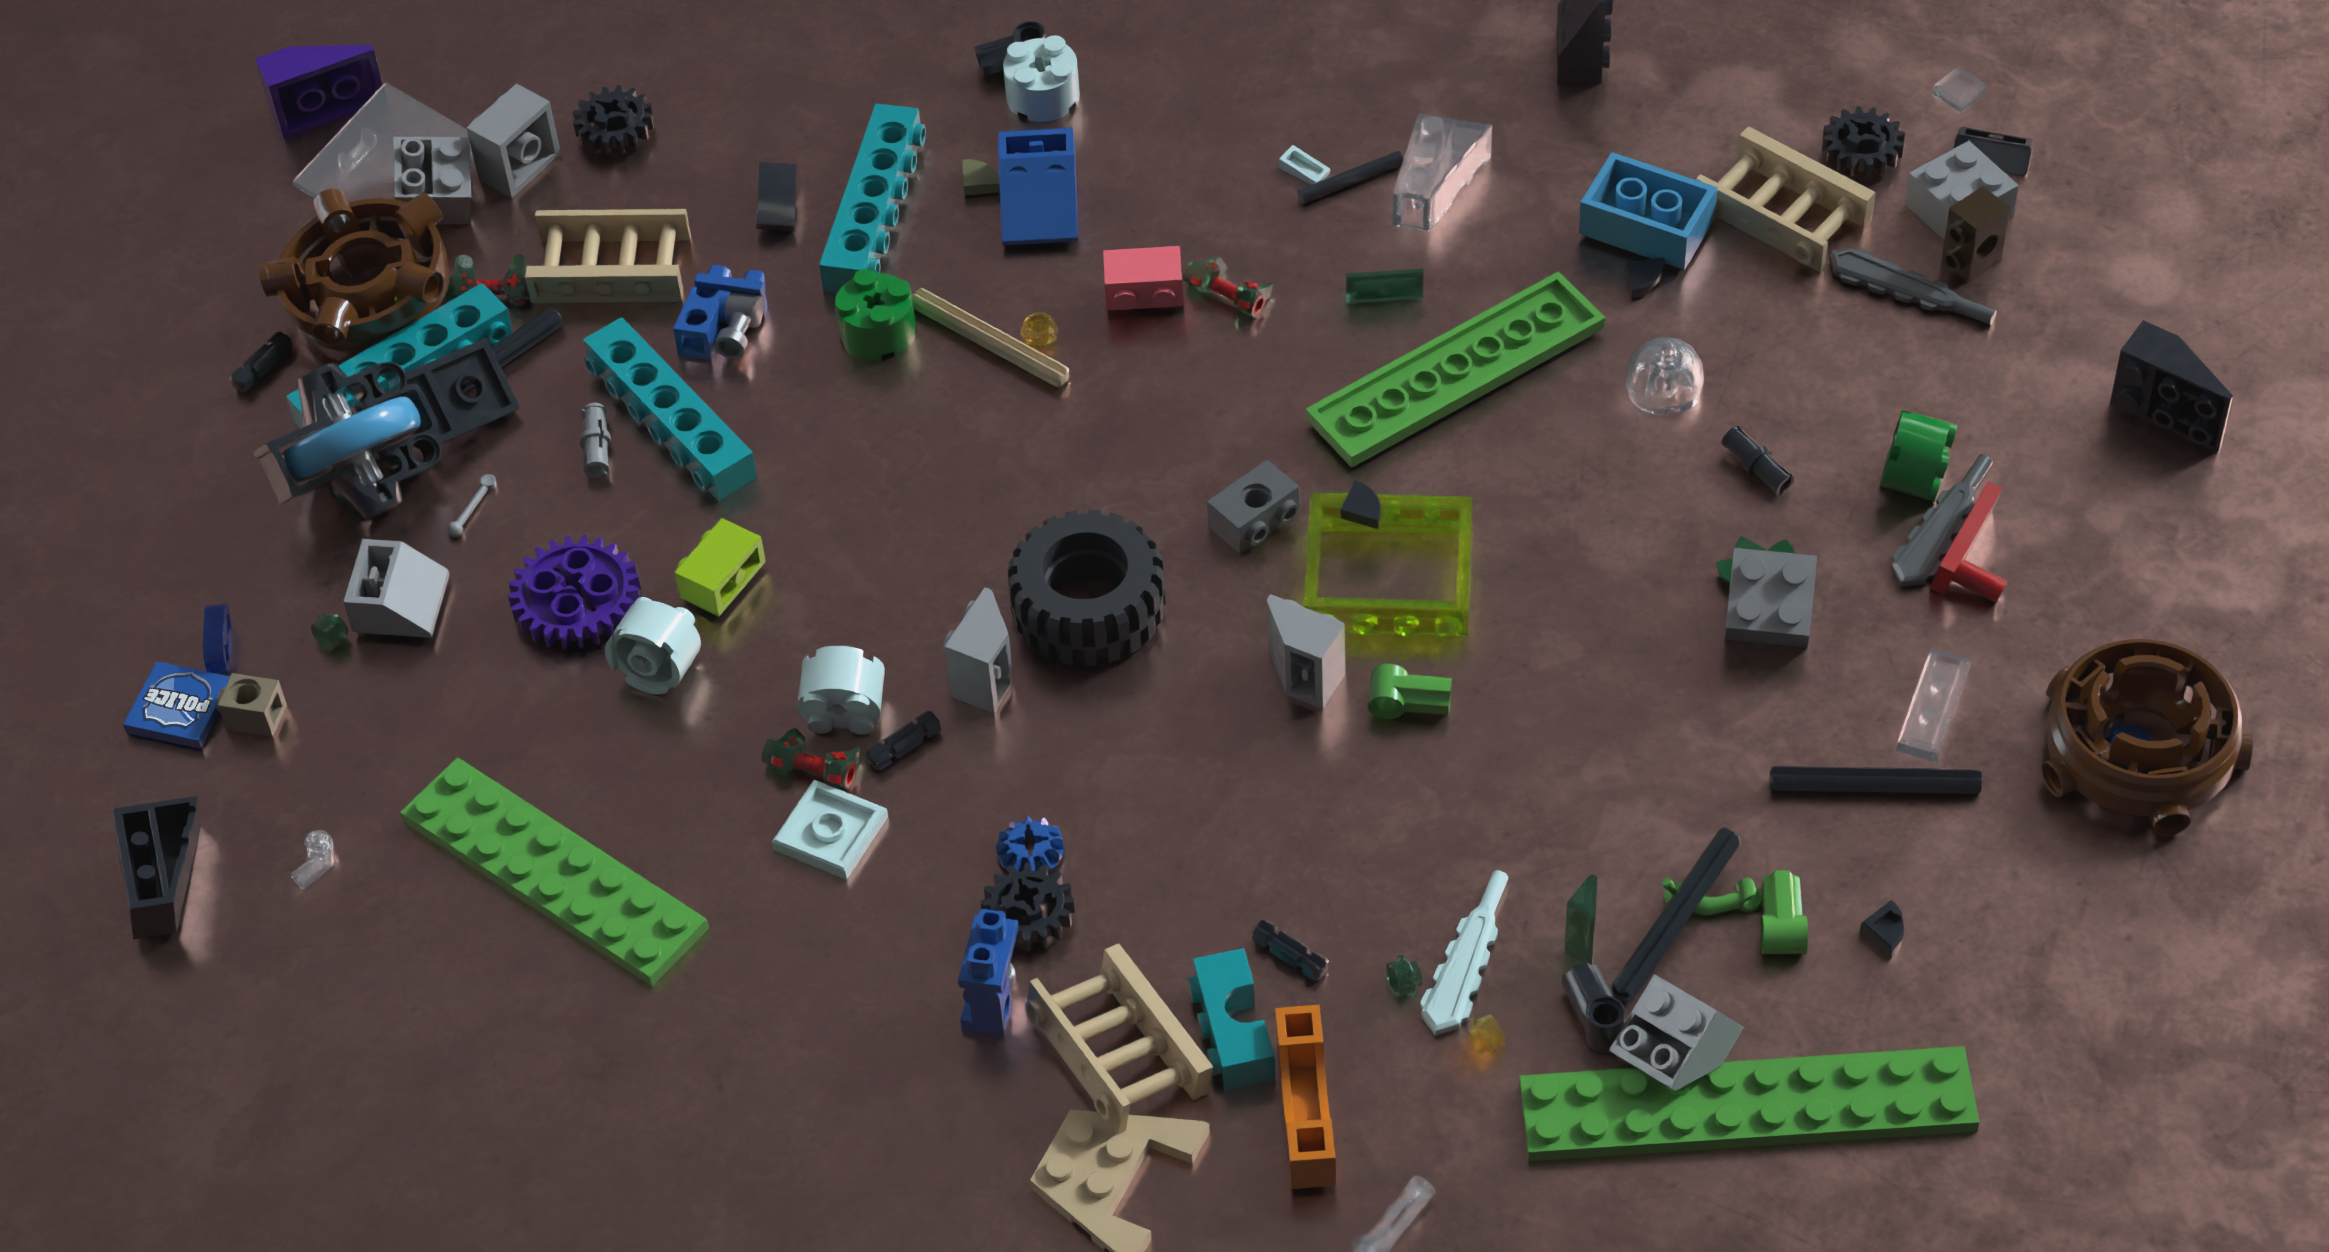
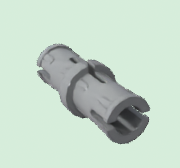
M589 403L582 409L583 432L580 435V446L584 450L583 470L586 476L590 478H602L609 472L608 449L611 446V435L607 431V408L600 403Z

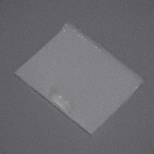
M385 82L293 180V186L313 198L324 190L338 189L345 194L348 202L372 198L395 200L393 137H468L467 129ZM470 145V171H472L476 166Z

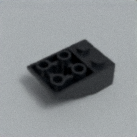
M1561 0L1558 3L1556 29L1557 83H1602V68H1609L1610 46H1604V42H1611V19H1605V16L1612 14L1613 0Z
M2142 320L2120 350L2110 403L2124 411L2149 420L2162 428L2184 436L2199 445L2219 452L2224 438L2233 395L2178 335Z

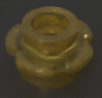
M1042 312L1027 316L1020 329L1021 337L1025 338L1024 342L1028 346L1043 348L1054 343L1057 338L1055 334L1058 333V326L1053 318Z
M1486 1014L1480 1019L1476 1017L1471 1019L1473 1028L1468 1030L1467 1033L1475 1049L1480 1054L1488 1051L1491 1056L1497 1055V1049L1507 1043L1497 1021L1490 1014Z

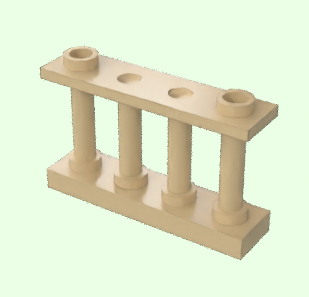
M1749 126L1740 134L1738 162L1717 183L1701 174L1696 178L1697 181L1718 187L1716 217L1819 272L1825 268L1827 240L1846 220H1850L1864 228L1873 217L1876 192ZM1751 170H1755L1768 177L1769 179L1750 199L1732 191ZM1783 186L1801 194L1781 216L1763 207ZM1814 203H1818L1833 211L1813 233L1795 224Z
M686 209L536 210L535 218L541 242H547L543 266H527L525 280L531 303L682 302L684 290L679 265H672L675 241H686L691 238ZM584 241L581 265L559 266L562 242ZM600 241H622L618 265H596ZM637 241H659L656 265H634Z
M1120 944L1104 949L1102 967L1098 976L1056 994L1050 995L1038 978L1030 981L1028 997L1025 1002V1011L1030 1022L1041 1028L1094 1100L1100 1117L1104 1120H1109L1118 1134L1126 1131L1130 1105L1176 1084L1179 1087L1183 1086L1192 1100L1208 1094L1213 1071L1212 1064ZM1105 991L1113 994L1121 1004L1116 1009L1076 1026H1073L1062 1012L1065 1008ZM1128 1022L1133 1025L1136 1024L1145 1036L1100 1057H1096L1085 1043L1088 1039ZM1151 1053L1156 1056L1159 1055L1168 1066V1069L1122 1089L1117 1086L1108 1074L1112 1070Z

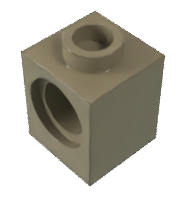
M236 673L231 674L226 688H222L217 697V710L221 713L227 730L268 737L274 736L287 706L279 680Z

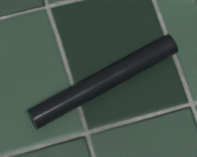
M1395 151L1297 190L1298 198L1302 204L1371 178L1403 165V156L1400 151Z

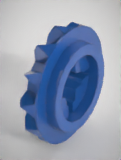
M1027 815L1024 821L1015 823L1011 820L1009 827L1005 831H999L996 853L999 862L1006 870L1012 865L1017 872H1021L1025 863L1030 862L1032 871H1038L1043 864L1047 865L1048 871H1050L1059 863L1063 856L1064 840L1058 826L1053 827L1049 825L1045 817L1040 821H1035ZM1027 837L1033 838L1035 842L1032 856H1028V850L1025 848V839Z

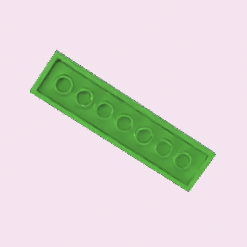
M1558 271L1306 408V420L1352 468L1605 328L1606 317Z
M458 757L400 812L404 823L650 986H653L709 929L708 921L705 917Z

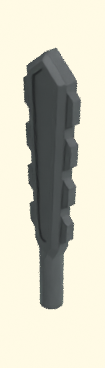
M1847 248L1829 254V262L1834 276L1840 277L1842 282L1854 286L1861 284L1867 286L1869 291L1881 295L1889 293L1894 295L1896 300L1906 303L1913 301L1919 303L1921 308L1930 311L1937 309L1941 311H1954L1988 325H1992L1996 317V310L1959 297L1954 291L1948 289L1947 284L1937 280L1928 281L1924 278L1923 274L1913 270H1902L1899 264L1889 260H1878L1874 254L1863 249Z
M1980 454L1960 483L1952 486L1950 490L1941 492L1936 500L1938 506L1927 510L1922 518L1924 524L1922 526H1915L1908 535L1907 540L1909 543L1900 546L1892 556L1893 563L1891 569L1901 587L1926 584L1928 579H1934L1941 564L1939 559L1945 557L1953 543L1952 537L1957 536L1964 524L1963 518L1968 517L1975 505L1974 491L1993 464L1992 459L1988 455Z

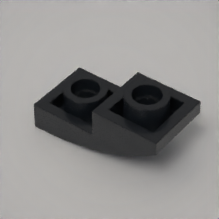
M759 162L756 229L794 231L797 164Z

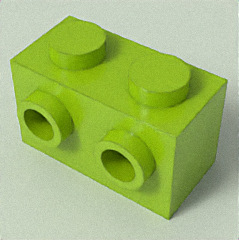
M721 518L712 530H708L703 534L699 545L692 553L679 562L674 573L680 598L720 616L766 562L761 536Z

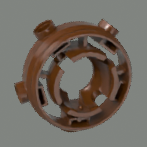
M324 190L313 201V209L317 217L303 226L291 238L282 251L279 260L264 262L259 265V276L265 295L267 297L279 296L287 315L307 339L330 350L350 353L363 352L438 309L447 292L450 277L446 249L435 226L443 220V214L433 199L424 192H421L408 203L386 198L348 202L341 190ZM413 249H415L423 257L417 259ZM336 256L345 272L351 277L367 269L386 266L376 278L358 286L339 285L334 281L330 272V263ZM398 293L401 301L395 304V296ZM311 300L315 301L319 309L316 318L304 313L310 311Z
M2129 639L2105 644L2080 657L2071 667L2069 665L2064 666L2048 685L2046 695L2052 699L2046 730L2048 748L2052 759L2043 762L2041 772L2046 786L2057 797L2077 790L2090 800L2109 809L2131 815L2148 816L2154 833L2160 836H2172L2189 827L2191 818L2188 811L2206 803L2217 795L2231 778L2234 769L2248 771L2250 768L2253 733L2242 732L2241 709L2233 688L2212 664L2186 648L2151 639ZM2113 673L2112 685L2105 692L2106 685L2110 681V676L2108 674ZM2189 686L2193 691L2191 703L2184 699ZM2210 703L2217 710L2215 719H2211ZM2132 711H2146L2168 721L2177 734L2191 735V741L2183 747V743L2177 738L2166 741H2146L2121 732L2115 736L2110 747L2109 742L2103 738V731L2105 725L2109 726L2111 721L2119 715ZM2070 724L2082 725V729L2080 728V726L2073 729ZM2206 739H2210L2208 761L2196 768L2187 770L2186 765L2190 761L2201 762Z

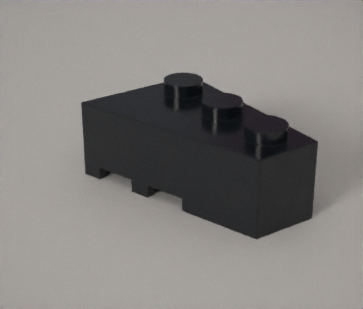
M198 796L112 809L115 838L133 940L177 933L201 828Z

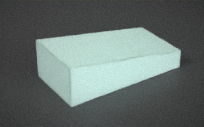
M1294 145L1279 158V169L1310 185L1324 180L1330 174V168Z

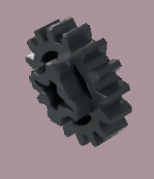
M617 85L614 91L609 92L606 86L602 87V94L597 95L589 92V101L579 100V110L573 111L575 135L580 138L582 146L590 144L592 152L604 148L605 154L609 155L612 149L618 148L621 154L625 153V146L639 147L637 139L647 140L649 138L648 130L654 129L652 105L647 103L645 94L637 96L635 88L622 92L621 85Z
M1857 106L1853 114L1843 109L1841 110V118L1836 116L1830 117L1829 125H1824L1821 150L1827 153L1826 161L1828 163L1837 161V171L1849 168L1850 176H1855L1858 171H1863L1866 178L1871 176V171L1873 170L1883 175L1886 171V165L1895 168L1898 158L1903 157L1905 132L1899 131V121L1889 122V113L1878 116L1876 115V108L1873 107L1868 113H1863L1862 108Z
M1030 862L1025 863L1021 872H1017L1011 865L1008 867L1009 876L1004 878L1002 875L995 874L993 876L995 887H984L985 899L981 900V909L1003 911L1006 919L1018 920L1019 928L1014 947L1018 942L1024 943L1026 951H1031L1032 943L1039 942L1043 948H1047L1048 937L1052 936L1060 940L1063 938L1062 927L1071 928L1072 926L1071 914L1075 913V904L1070 883L1063 884L1060 872L1048 876L1047 865L1043 864L1038 871H1032Z

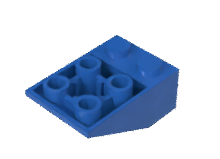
M1073 128L998 132L1002 245L1078 241L1076 155Z

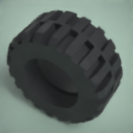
M1088 509V513L1077 514V510L1065 513V517L1057 519L1056 516L1046 519L1043 522V527L1038 528L1035 526L1025 535L1026 541L1021 540L1013 551V558L1009 561L1008 566L1011 612L1017 631L1023 634L1024 641L1034 649L1039 647L1040 654L1052 660L1055 656L1059 657L1064 664L1074 665L1076 661L1085 662V666H1097V661L1107 660L1108 663L1120 660V655L1125 652L1128 655L1141 648V640L1146 643L1156 632V627L1163 619L1164 605L1166 604L1163 560L1153 538L1146 532L1143 534V528L1130 520L1126 523L1123 516L1110 512L1109 516L1102 515L1100 510ZM1082 576H1100L1119 584L1110 593L1093 599L1068 598L1055 591L1063 583Z

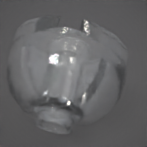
M1657 337L1647 340L1633 352L1626 368L1625 386L1629 391L1630 400L1643 411L1656 415H1667L1668 410L1680 408V413L1689 410L1698 403L1703 393L1704 372L1702 360L1693 347L1683 340L1673 337Z

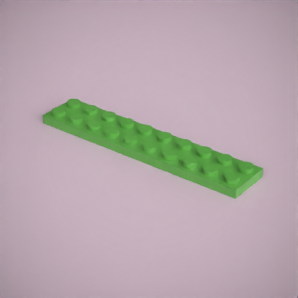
M1965 1046L1723 1062L1722 1066L1676 1091L1639 1068L1520 1075L1519 1078L1528 1162L1978 1132L1980 1123Z

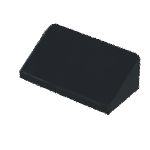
M1968 127L1959 128L1954 148L1970 141L2003 172L2026 175L2035 140Z

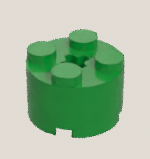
M862 269L854 274V278L840 288L835 299L838 330L844 347L850 354L864 360H882V355L894 352V356L898 355L911 345L916 330L910 284L907 281L893 275L875 273L871 269Z
M1902 410L1893 434L1894 438L1890 450L1887 454L1880 486L1935 502L1941 483L1939 478H1944L1950 458L1948 451L1952 447L1958 425Z

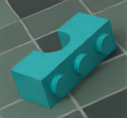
M1241 948L1193 958L1194 976L1187 977L1192 1003L1200 1002L1202 1012L1197 1013L1202 1039L1210 1038L1212 1048L1207 1049V1058L1213 1066L1212 1076L1220 1074L1224 1091L1276 1080L1275 1055L1265 1020L1242 1023L1231 1018L1238 1011L1255 1008L1254 981L1245 949Z

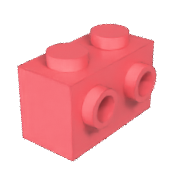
M1180 246L1103 250L1107 310L1183 306Z

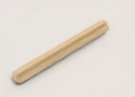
M919 288L912 295L913 308L1057 388L1062 387L1068 381L1070 375L1067 366L924 288Z

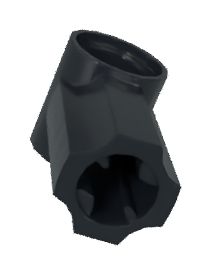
M1035 21L1023 22L1014 29L1013 35L975 46L976 58L983 77L1004 71L1003 63L1007 55V48L1012 43L1047 38L1044 26Z
M1587 961L1574 965L1570 971L1562 976V986L1585 1028L1586 1043L1592 1050L1598 1053H1612L1609 1049L1625 1024L1626 1011L1624 1005L1620 1000L1613 997L1597 965L1588 964Z

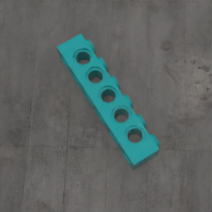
M875 103L819 263L823 291L838 293L840 288L853 279L857 271L862 269H871L875 273H880L881 254H887L889 249L890 228L896 227L898 222L899 201L905 200L907 195L908 174L914 173L917 164L918 146L922 147L925 142L926 127L920 123L919 108Z
M481 283L342 363L339 367L349 377L379 363L390 361L401 366L406 373L485 338L488 339L492 347L513 333L508 308ZM377 376L380 387L389 391L386 379L382 376ZM299 389L287 395L286 398L294 422L299 428H303L302 406ZM340 392L351 409L354 405L353 397L347 392Z
M622 317L583 339L586 356L583 359L588 371L594 377L600 376L604 380L613 398L616 400L621 398L624 401L633 419L637 422L643 421L654 441L659 445L664 444L670 450L675 463L680 468L686 467L692 473L695 483L702 491L708 490L720 501L757 479L753 452Z

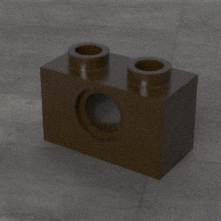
M1984 186L1951 206L1948 212L1941 260L1947 268L1957 273L1969 283L2001 262L2011 207Z

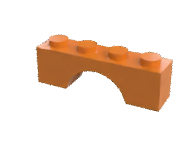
M1320 1004L1275 1008L1276 1038L1291 1189L1336 1186V1158L1332 1119H1330Z

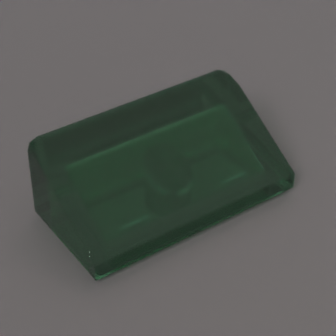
M1423 268L1347 273L1345 276L1347 304L1423 299Z
M1593 874L1587 877L1567 902L1564 947L1566 954L1582 963L1587 961L1591 965H1593L1598 879Z

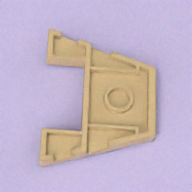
M1070 1110L1030 1179L1031 1190L1071 1223L1075 1221L1091 1235L1092 1241L1103 1250L1107 1248L1110 1252H1145L1151 1242V1230L1113 1216L1149 1149L1152 1148L1193 1164L1210 1133L1209 1123L1196 1120L1129 1115L1126 1131L1118 1134L1109 1120L1102 1119L1098 1112Z

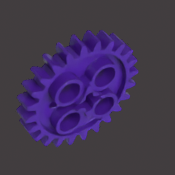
M583 535L579 543L573 544L570 536H566L562 546H558L555 541L551 540V550L547 552L539 547L535 548L537 558L534 560L524 557L525 569H514L516 580L509 582L511 594L508 595L514 621L519 622L523 633L530 631L533 641H537L544 636L546 646L551 647L556 640H561L563 649H567L571 641H577L579 648H584L585 639L591 638L596 644H600L599 634L604 632L611 636L614 632L613 625H619L628 609L640 598L639 589H641L636 565L634 562L629 561L626 551L618 553L616 543H612L604 548L601 537L595 540L593 544H588L587 536Z

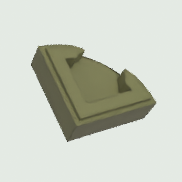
M962 159L964 195L1000 193L999 175L991 166L977 160Z

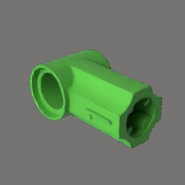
M1378 665L1371 673L1367 704L1368 711L1382 719L1400 717L1404 711L1449 715L1452 678L1408 675L1407 671L1398 665Z
M1774 870L1772 874L1762 877V954H1807L1808 922L1807 916H1802L1800 877L1794 876L1789 870Z

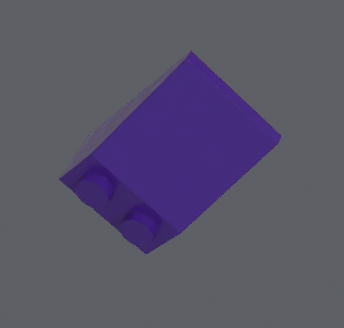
M372 45L289 46L255 58L270 112L284 139L387 103Z

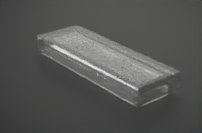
M1934 648L1930 649L1898 738L1896 751L1934 762L1938 761L1970 669V658Z

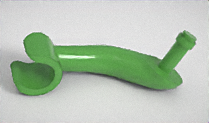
M1670 878L1663 879L1662 886L1665 888L1664 900L1667 903L1682 884L1681 882L1673 883ZM1743 878L1735 883V893L1719 897L1704 896L1693 913L1710 916L1738 908L1742 911L1752 912L1761 907L1762 895L1760 889L1755 887L1752 879Z

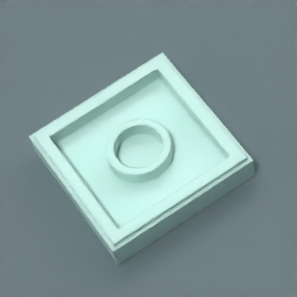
M813 780L773 839V850L847 880L887 820V808Z

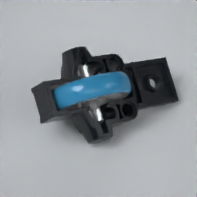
M487 338L406 373L395 362L387 361L348 377L336 363H328L305 373L297 380L304 427L264 444L253 453L256 459L260 460L277 495L276 499L279 505L330 483L354 506L364 519L373 518L393 509L403 501L400 488L401 482L421 474L438 463L442 452L441 444L521 409ZM377 376H382L386 379L389 391L380 387ZM461 380H469L475 385L477 392L474 399L467 398L462 394L460 390ZM340 392H347L353 397L354 405L351 409ZM419 427L421 428V433L404 439L398 443H395L401 440L402 438L408 436L409 434L413 433ZM294 442H297L296 444L290 446L289 448H287L286 450H284L282 453H280V451H279L280 448H283V447H285V446H287V445H290V444H292V443H294ZM413 447L418 448L423 453V462L418 461L413 456ZM377 463H381L387 467L389 476L376 484L383 477Z

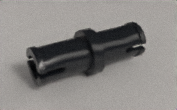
M1740 426L1732 427L1722 438L1721 444L1744 463V470L1750 475L1756 474L1776 495H1782L1794 483L1795 476L1789 473L1772 457V451L1767 446H1759Z

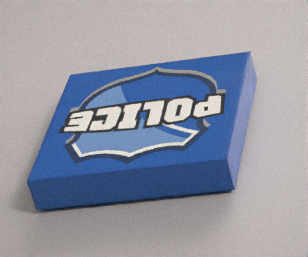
M156 661L123 723L126 733L202 749L220 714L217 710L218 694L222 688H226L230 676Z

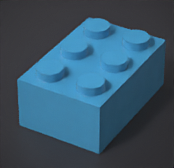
M1611 152L1580 202L1579 234L1651 259L1664 258V263L1685 270L1715 220L1718 187Z

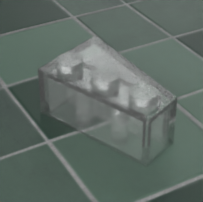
M1418 113L1393 191V225L1430 231L1453 204L1457 192L1463 185L1468 186L1473 180V173L1482 163L1486 164L1491 158L1492 125Z

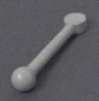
M486 474L481 477V487L456 522H451L448 525L447 532L450 536L458 537L462 534L463 524L487 491H492L496 488L495 476Z

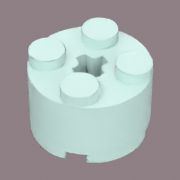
M1053 35L1047 38L1014 42L1009 45L1003 63L1006 100L1010 110L1018 115V112L1028 115V120L1034 122H1050L1067 115L1069 107L1074 102L1077 104L1079 101L1080 91L1077 58L1073 50L1066 45L1065 40L1060 36Z
M646 597L638 598L628 609L606 643L605 656L609 666L614 672L619 667L627 675L624 681L640 691L650 694L667 693L669 688H675L680 683L700 651V636L693 625L695 618L685 608H673Z
M826 646L816 649V656L810 659L808 655L805 656L802 661L797 709L799 714L808 721V729L820 734L828 733L832 728H847L851 732L861 735L871 733L881 713L885 674L883 663L875 656L873 662L863 658V650L848 646Z

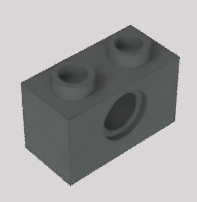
M1267 459L1207 501L1208 527L1241 554L1252 545L1260 544L1269 533L1282 524H1288L1300 512L1299 486Z

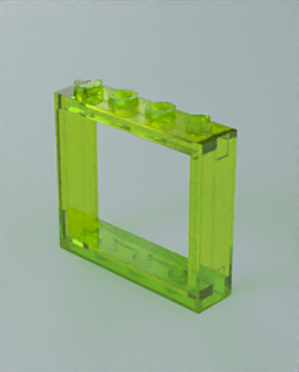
M1311 492L1304 592L1305 608L1320 614L1331 615L1338 621L1345 623V633H1359L1362 635L1399 634L1402 636H1468L1473 497L1376 494L1381 504V524L1379 529L1341 519L1340 509L1348 493ZM1322 531L1459 535L1457 601L1318 597Z

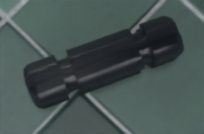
M281 331L275 332L267 340L268 345L264 343L242 364L244 368L239 367L231 374L229 378L232 383L231 385L242 393L250 390L256 384L254 379L260 380L279 362L278 356L284 357L292 349L293 345L290 337Z
M926 711L915 718V724L910 721L883 739L885 744L882 745L879 742L868 749L866 754L869 763L875 770L881 771L893 763L891 761L893 757L895 760H898L924 742L923 737L929 739L940 732L941 726L937 716L932 711Z
M1260 920L1252 930V940L1265 949L1271 947L1269 952L1297 970L1303 968L1302 973L1310 979L1318 981L1322 978L1329 968V961L1326 957L1316 951L1310 953L1311 948L1284 930L1278 932V926L1269 920Z

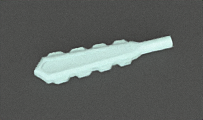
M1493 871L1479 906L1471 911L1469 917L1460 920L1456 929L1459 937L1457 940L1450 941L1445 951L1447 961L1438 965L1433 976L1435 986L1426 990L1420 1002V1007L1422 1008L1421 1017L1435 1036L1460 1029L1461 1023L1469 1019L1473 1007L1470 996L1478 993L1482 981L1479 970L1487 967L1490 958L1487 946L1495 943L1498 929L1495 926L1494 912L1508 881V875L1502 871Z

